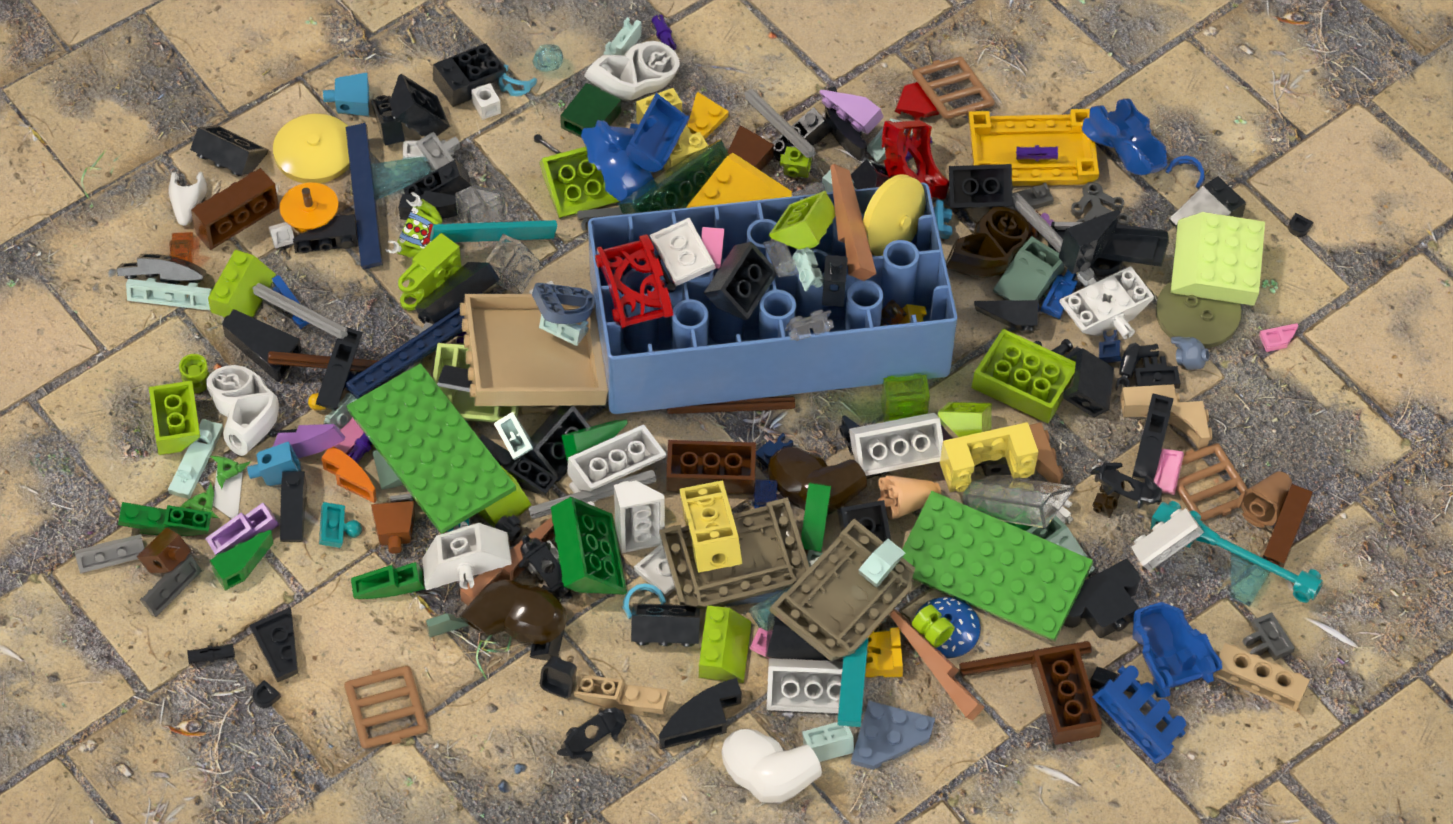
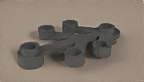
M1089 182L1083 186L1082 194L1084 196L1079 202L1072 204L1071 213L1074 216H1081L1085 206L1091 202L1092 208L1083 219L1077 220V222H1085L1112 212L1102 206L1100 200L1109 204L1113 210L1119 209L1121 211L1124 207V199L1121 197L1113 198L1103 192L1100 184ZM1121 213L1117 224L1128 225L1129 216Z

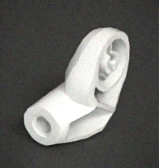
M648 41L634 45L624 55L601 56L589 67L584 77L601 90L622 101H631L644 94L657 92L666 87L679 68V58L676 52L666 44Z
M224 366L216 369L208 376L207 390L219 412L227 416L223 432L224 440L234 453L244 456L268 434L276 423L279 410L278 398L267 388L259 375L243 366Z
M752 729L737 730L724 740L721 754L727 772L737 784L749 790L761 803L781 804L796 796L822 774L819 760L809 745H802L784 751L779 742L772 737Z

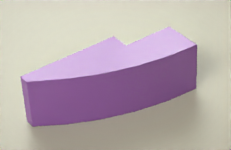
M335 424L299 425L296 432L278 433L273 447L290 442L297 457L301 458L331 448L344 441L345 436Z
M261 503L246 515L241 512L205 539L214 554L217 555L234 548L238 543L254 538L258 533L268 530L272 531L280 524L270 508Z

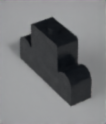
M1126 558L1085 580L1063 625L1074 628L1084 618L1099 638H1103L1114 631L1119 632L1123 630L1129 623L1133 622L1138 606L1131 597L1137 592L1140 575L1131 562Z

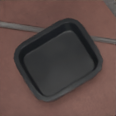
M552 656L541 669L540 687L544 691L565 699L570 698L575 684L577 666L572 662Z

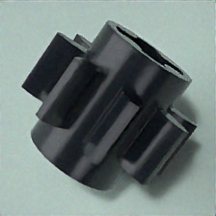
M504 515L495 525L496 529L507 532L509 540L512 542L520 536L523 530L520 527L521 520L515 515L511 517Z

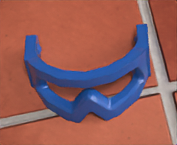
M1186 155L1177 157L1170 162L1166 169L1168 174L1174 166L1194 164L1200 171V179L1196 184V188L1200 189L1205 180V175L1201 163L1196 158Z

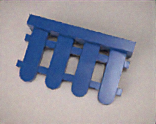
M1130 665L1127 668L1121 666L1117 670L1120 675L1114 681L1111 679L1107 681L1105 686L1099 689L1092 698L1144 753L1157 764L1173 751L1174 746L1171 743L1177 736L1181 738L1186 734L1183 730L1186 727V720L1182 716L1172 718L1167 713L1170 710V703L1166 699H1161L1157 702L1152 697L1155 691L1154 686L1149 682L1141 685L1136 680L1139 672L1135 666ZM1129 686L1135 690L1130 698L1123 693ZM1145 702L1151 707L1146 715L1139 710ZM1161 719L1167 724L1162 732L1155 727Z

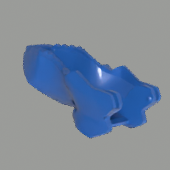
M1131 99L1118 100L1116 110L1107 112L1104 105L1090 108L1089 117L1083 121L1082 131L1092 141L1104 146L1113 147L1127 171L1136 175H1148L1162 171L1168 165L1166 146L1151 134L1152 130L1149 127L1150 119L1137 110Z
M597 120L594 128H584L581 134V138L587 147L589 163L595 164L597 170L602 171L605 190L623 204L644 205L650 199L656 181L650 171H646L628 157L626 147L639 124L632 123L630 128L609 126L604 120Z
M1159 602L1135 611L1132 638L1143 646V658L1153 676L1152 683L1156 697H1168L1171 695L1170 688L1203 678L1207 683L1214 681L1213 673L1223 669L1221 660L1213 650L1207 635L1191 628L1185 619L1182 609Z

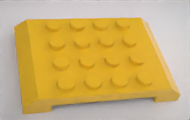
M1071 109L1070 114L1019 116H990L989 111H970L968 119L973 165L1012 164V186H1040L1044 183L1047 185H1085L1096 181L1099 178L1096 145L1082 131L1083 121L1089 117L1090 109ZM1035 145H1039V147L1058 146V160H1016V147H1035Z

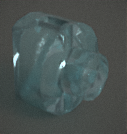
M555 44L541 45L533 58L534 66L542 72L557 70L563 63V53Z

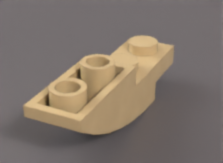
M580 675L574 696L608 709H623L625 713L645 716L646 712L664 714L670 693L668 689L626 685L622 679Z

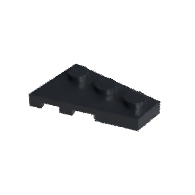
M291 607L250 624V630L277 683L298 674Z

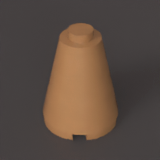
M1277 471L1245 490L1238 498V507L1242 508L1244 512L1242 514L1243 517L1257 527L1273 526L1278 520L1292 485L1291 478L1286 473Z

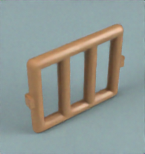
M961 56L942 62L936 60L932 62V65L912 71L916 81L945 120L964 114L968 116L970 111H978L992 107L995 104L994 99ZM957 65L963 70L962 73L927 82L923 76ZM967 79L973 84V87L942 96H937L933 90ZM978 93L984 99L983 101L949 111L943 104Z
M1218 443L1195 452L1193 449L1185 452L1181 466L1213 453L1216 454L1220 463L1183 478H1178L1176 491L1189 512L1191 510L1198 512L1201 515V521H1206L1221 514L1223 517L1231 514L1233 509L1238 508V498L1202 513L1195 503L1234 487H1237L1241 494L1248 489ZM1223 470H1226L1231 480L1191 496L1184 487Z
M405 665L383 672L378 669L371 671L372 675L345 682V691L362 748L367 749L389 742L392 745L401 743V739L428 731L427 721L410 666ZM404 676L405 687L357 699L355 688ZM407 695L410 696L412 706L364 719L360 710L362 707ZM415 714L417 726L368 738L366 727Z

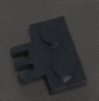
M1152 356V364H1149L1148 357H1143L1144 368H1135L1136 387L1174 384L1175 389H1180L1181 383L1178 366H1167L1165 356H1160V363L1157 362L1156 356Z

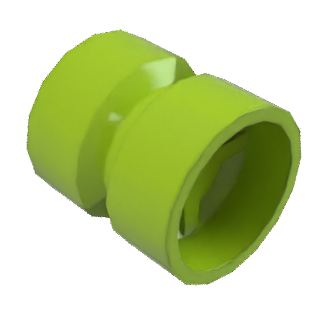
M189 354L183 357L179 362L182 382L192 381L194 393L204 392L207 389V378L210 375L206 359L199 354Z
M928 605L915 616L912 621V627L921 635H925V639L934 648H937L951 637L955 627L945 617L941 618L942 614L933 605Z

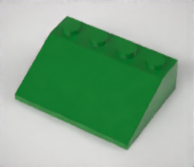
M569 497L551 506L552 523L555 530V541L558 548V560L561 565L564 587L578 593L626 594L627 590L613 514L574 497Z

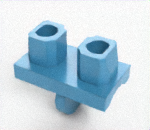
M937 200L934 213L940 238L948 239L952 235V227L943 224V222L949 223L952 217V210L944 208L943 201Z

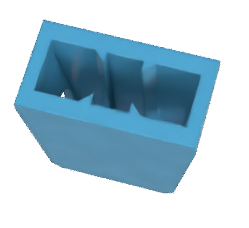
M368 73L336 78L335 90H323V101L335 102L336 111L340 114L369 116Z
M290 442L258 452V464L247 466L250 479L262 477L268 486L281 484L282 471H301L300 461Z

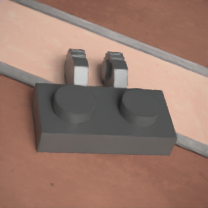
M1272 612L1252 620L1251 625L1255 633L1245 637L1243 643L1245 646H1249L1261 640L1263 644L1250 650V654L1260 656L1268 650L1275 661L1294 652L1295 647Z

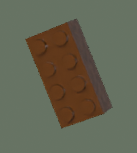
M259 168L254 172H250L238 182L232 183L223 191L214 194L203 203L197 204L191 209L196 235L209 250H212L279 209L275 183L262 168Z
M668 440L666 491H679L681 488L723 480L726 493L754 494L756 442Z
M1078 644L1033 652L1031 668L1054 744L1059 745L1099 737L1102 721L1096 702L1092 698V689Z

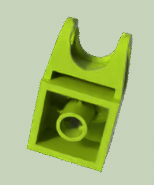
M440 233L412 258V265L398 279V287L403 292L400 297V304L404 309L409 311L415 310L419 303L462 267L460 246ZM409 280L408 287H404L402 285L403 282ZM413 297L416 299V302L409 305L405 303V300Z

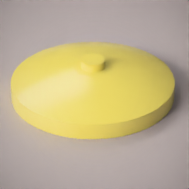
M307 114L289 121L279 130L274 139L273 154L277 167L288 178L300 183H325L338 178L350 167L346 136L347 125L340 119L326 114Z
M904 174L896 175L884 182L871 198L864 214L863 224L872 255L883 256L884 249L890 242L895 240L911 242L917 234L918 219L924 215L926 205L924 188L917 179Z

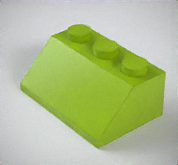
M826 191L789 204L770 232V238L799 250L806 247L809 249L816 247L820 243L822 236L827 233V228L833 223V219L836 216L835 207Z
M234 250L208 297L211 313L226 317L235 309L254 318L264 299L254 295L253 287L261 283L270 288L273 283L272 278L276 274L254 255Z
M185 381L149 387L158 454L165 455L183 451L200 438L193 382Z
M948 402L938 411V417L958 437L990 431L992 427V403Z
M707 605L699 660V678L721 681L737 678L739 683H744L752 621L731 608Z

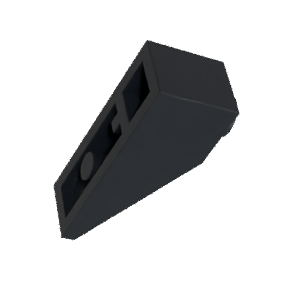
M1038 300L974 301L976 311L1025 334L1039 331L1040 305Z
M282 471L280 542H303L307 493L305 471Z

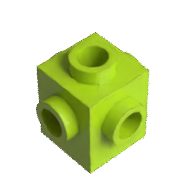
M786 147L785 154H782L780 158V166L783 167L784 175L808 178L812 157L807 158L796 147Z

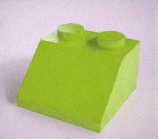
M504 468L503 470L516 485V491L478 512L493 528H495L499 519L504 515L507 517L515 515L518 518L531 507L530 501L517 480Z

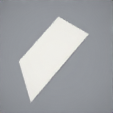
M243 471L238 472L237 475L229 479H225L222 489L217 477L215 479L213 506L231 519L238 515Z

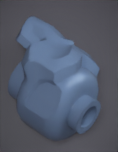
M1171 337V343L1179 348L1176 351V361L1179 366L1184 365L1187 370L1204 368L1206 361H1209V350L1205 349L1199 340L1194 337Z

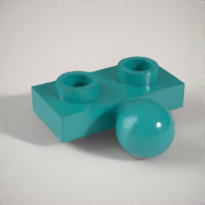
M323 502L321 506L319 545L341 548L343 532L349 537H358L362 533V525L357 520H350L344 523V505Z

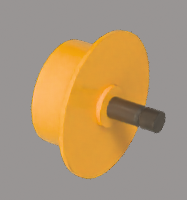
M314 182L303 183L291 188L285 193L280 202L282 218L300 233L327 224L333 219L338 210V198L335 192L324 184Z

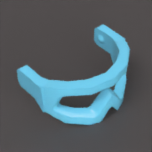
M505 64L504 67L508 71V65ZM505 73L499 77L498 81L501 91L505 92L508 90L510 96H522L528 93L537 83L536 78L530 81H520L510 78ZM502 77L510 83L523 85L524 89L515 91L510 83L504 86Z
M647 583L638 584L627 592L623 599L622 608L627 618L630 619L632 613L629 609V599L632 593L637 590H647L656 594L661 604L666 603V600L661 590L656 586Z

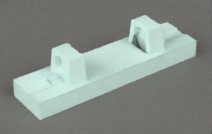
M148 278L146 281L128 279L126 282L127 301L210 311L208 297L212 289L198 287V283L190 282L188 286L156 282V278Z
M206 419L201 420L199 424L200 438L189 445L168 488L169 494L190 499L224 429L223 424Z

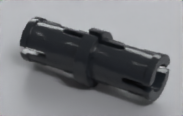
M233 643L220 646L208 645L206 648L187 650L189 665L207 661L214 663L215 660L235 658Z

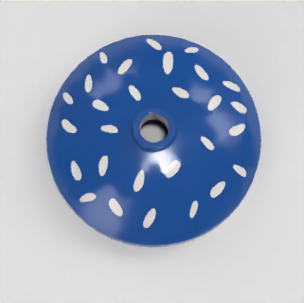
M939 597L926 602L918 609L915 616L926 606L933 605L942 614L941 618L951 619L950 622L954 625L955 630L943 645L937 647L946 658H956L965 655L978 642L981 629L980 621L976 612L967 603L952 597Z

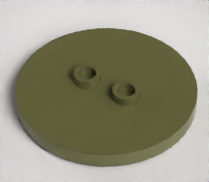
M1171 282L1162 289L1158 296L1156 304L1157 321L1161 329L1170 338L1178 336L1194 337L1205 348H1211L1228 341L1238 329L1241 319L1240 303L1170 293Z

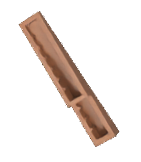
M833 164L830 168L838 241L845 243L846 257L848 258V275L865 281L874 276L876 270L850 170Z
M552 517L528 536L530 538L537 537L544 542L551 541L555 536ZM519 542L510 550L512 564L484 572L473 579L474 586L472 588L469 587L468 583V589H460L461 601L469 605L490 584L504 579L514 581L525 569L519 567L523 559L520 550L523 542Z
M894 609L889 614L964 716L973 721L985 707L954 678L959 669L937 648H934L925 639L924 635L918 633L899 611Z

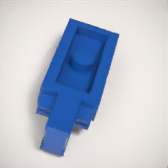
M1067 270L1065 275H1057L1041 306L1040 312L1058 319L1061 318L1065 309L1059 301L1074 293L1078 283L1077 280H1074L1076 273L1072 274Z
M280 275L272 278L274 284L272 290L299 303ZM293 315V322L300 329L310 324Z

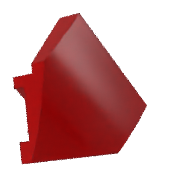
M918 82L903 87L894 111L898 114H901V112L909 114L914 120L920 119V117L940 114Z

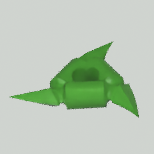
M210 456L218 462V476L216 477L221 489L225 479L237 475L238 472L243 471L251 462L238 464V462L226 457ZM225 467H230V468H231V469L226 470V471L224 470Z
M211 482L206 493L203 492L196 495L180 506L182 508L191 507L194 510L212 512V518H219L211 511L214 501L213 497H215ZM206 501L205 505L199 504L200 502Z

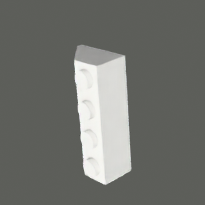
M935 413L849 429L855 461L862 467L866 476L940 461L943 436L940 418Z
M643 424L569 457L567 474L578 489L592 491L664 459L667 454Z
M624 481L614 485L615 529L621 554L659 546L662 543L659 530L665 529L664 495L638 481Z
M769 658L767 710L838 713L843 662Z

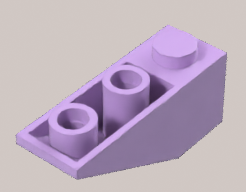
M827 90L819 91L822 97L821 102L828 109H835L837 111L836 114L842 120H849L852 127L858 132L863 131L868 135L884 118L881 109L866 97Z

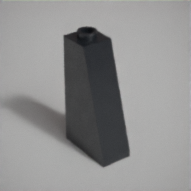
M467 262L415 307L419 320L423 324L426 322L435 324L458 309L460 303H464L465 294L483 293L496 284L500 278L490 263Z
M235 309L223 320L222 327L225 337L275 381L280 382L291 366L269 364L268 353L274 351L300 354L302 351L299 338Z

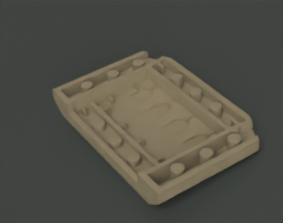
M788 497L767 502L766 506L732 514L739 536L742 564L698 573L689 527H681L680 524L659 530L680 605L707 609V605L720 606L792 587L810 567Z
M853 519L832 545L799 580L779 597L770 607L769 611L827 659L833 661L855 653L909 594L915 567L902 558L878 588L872 585L859 574V569L884 542L857 520Z

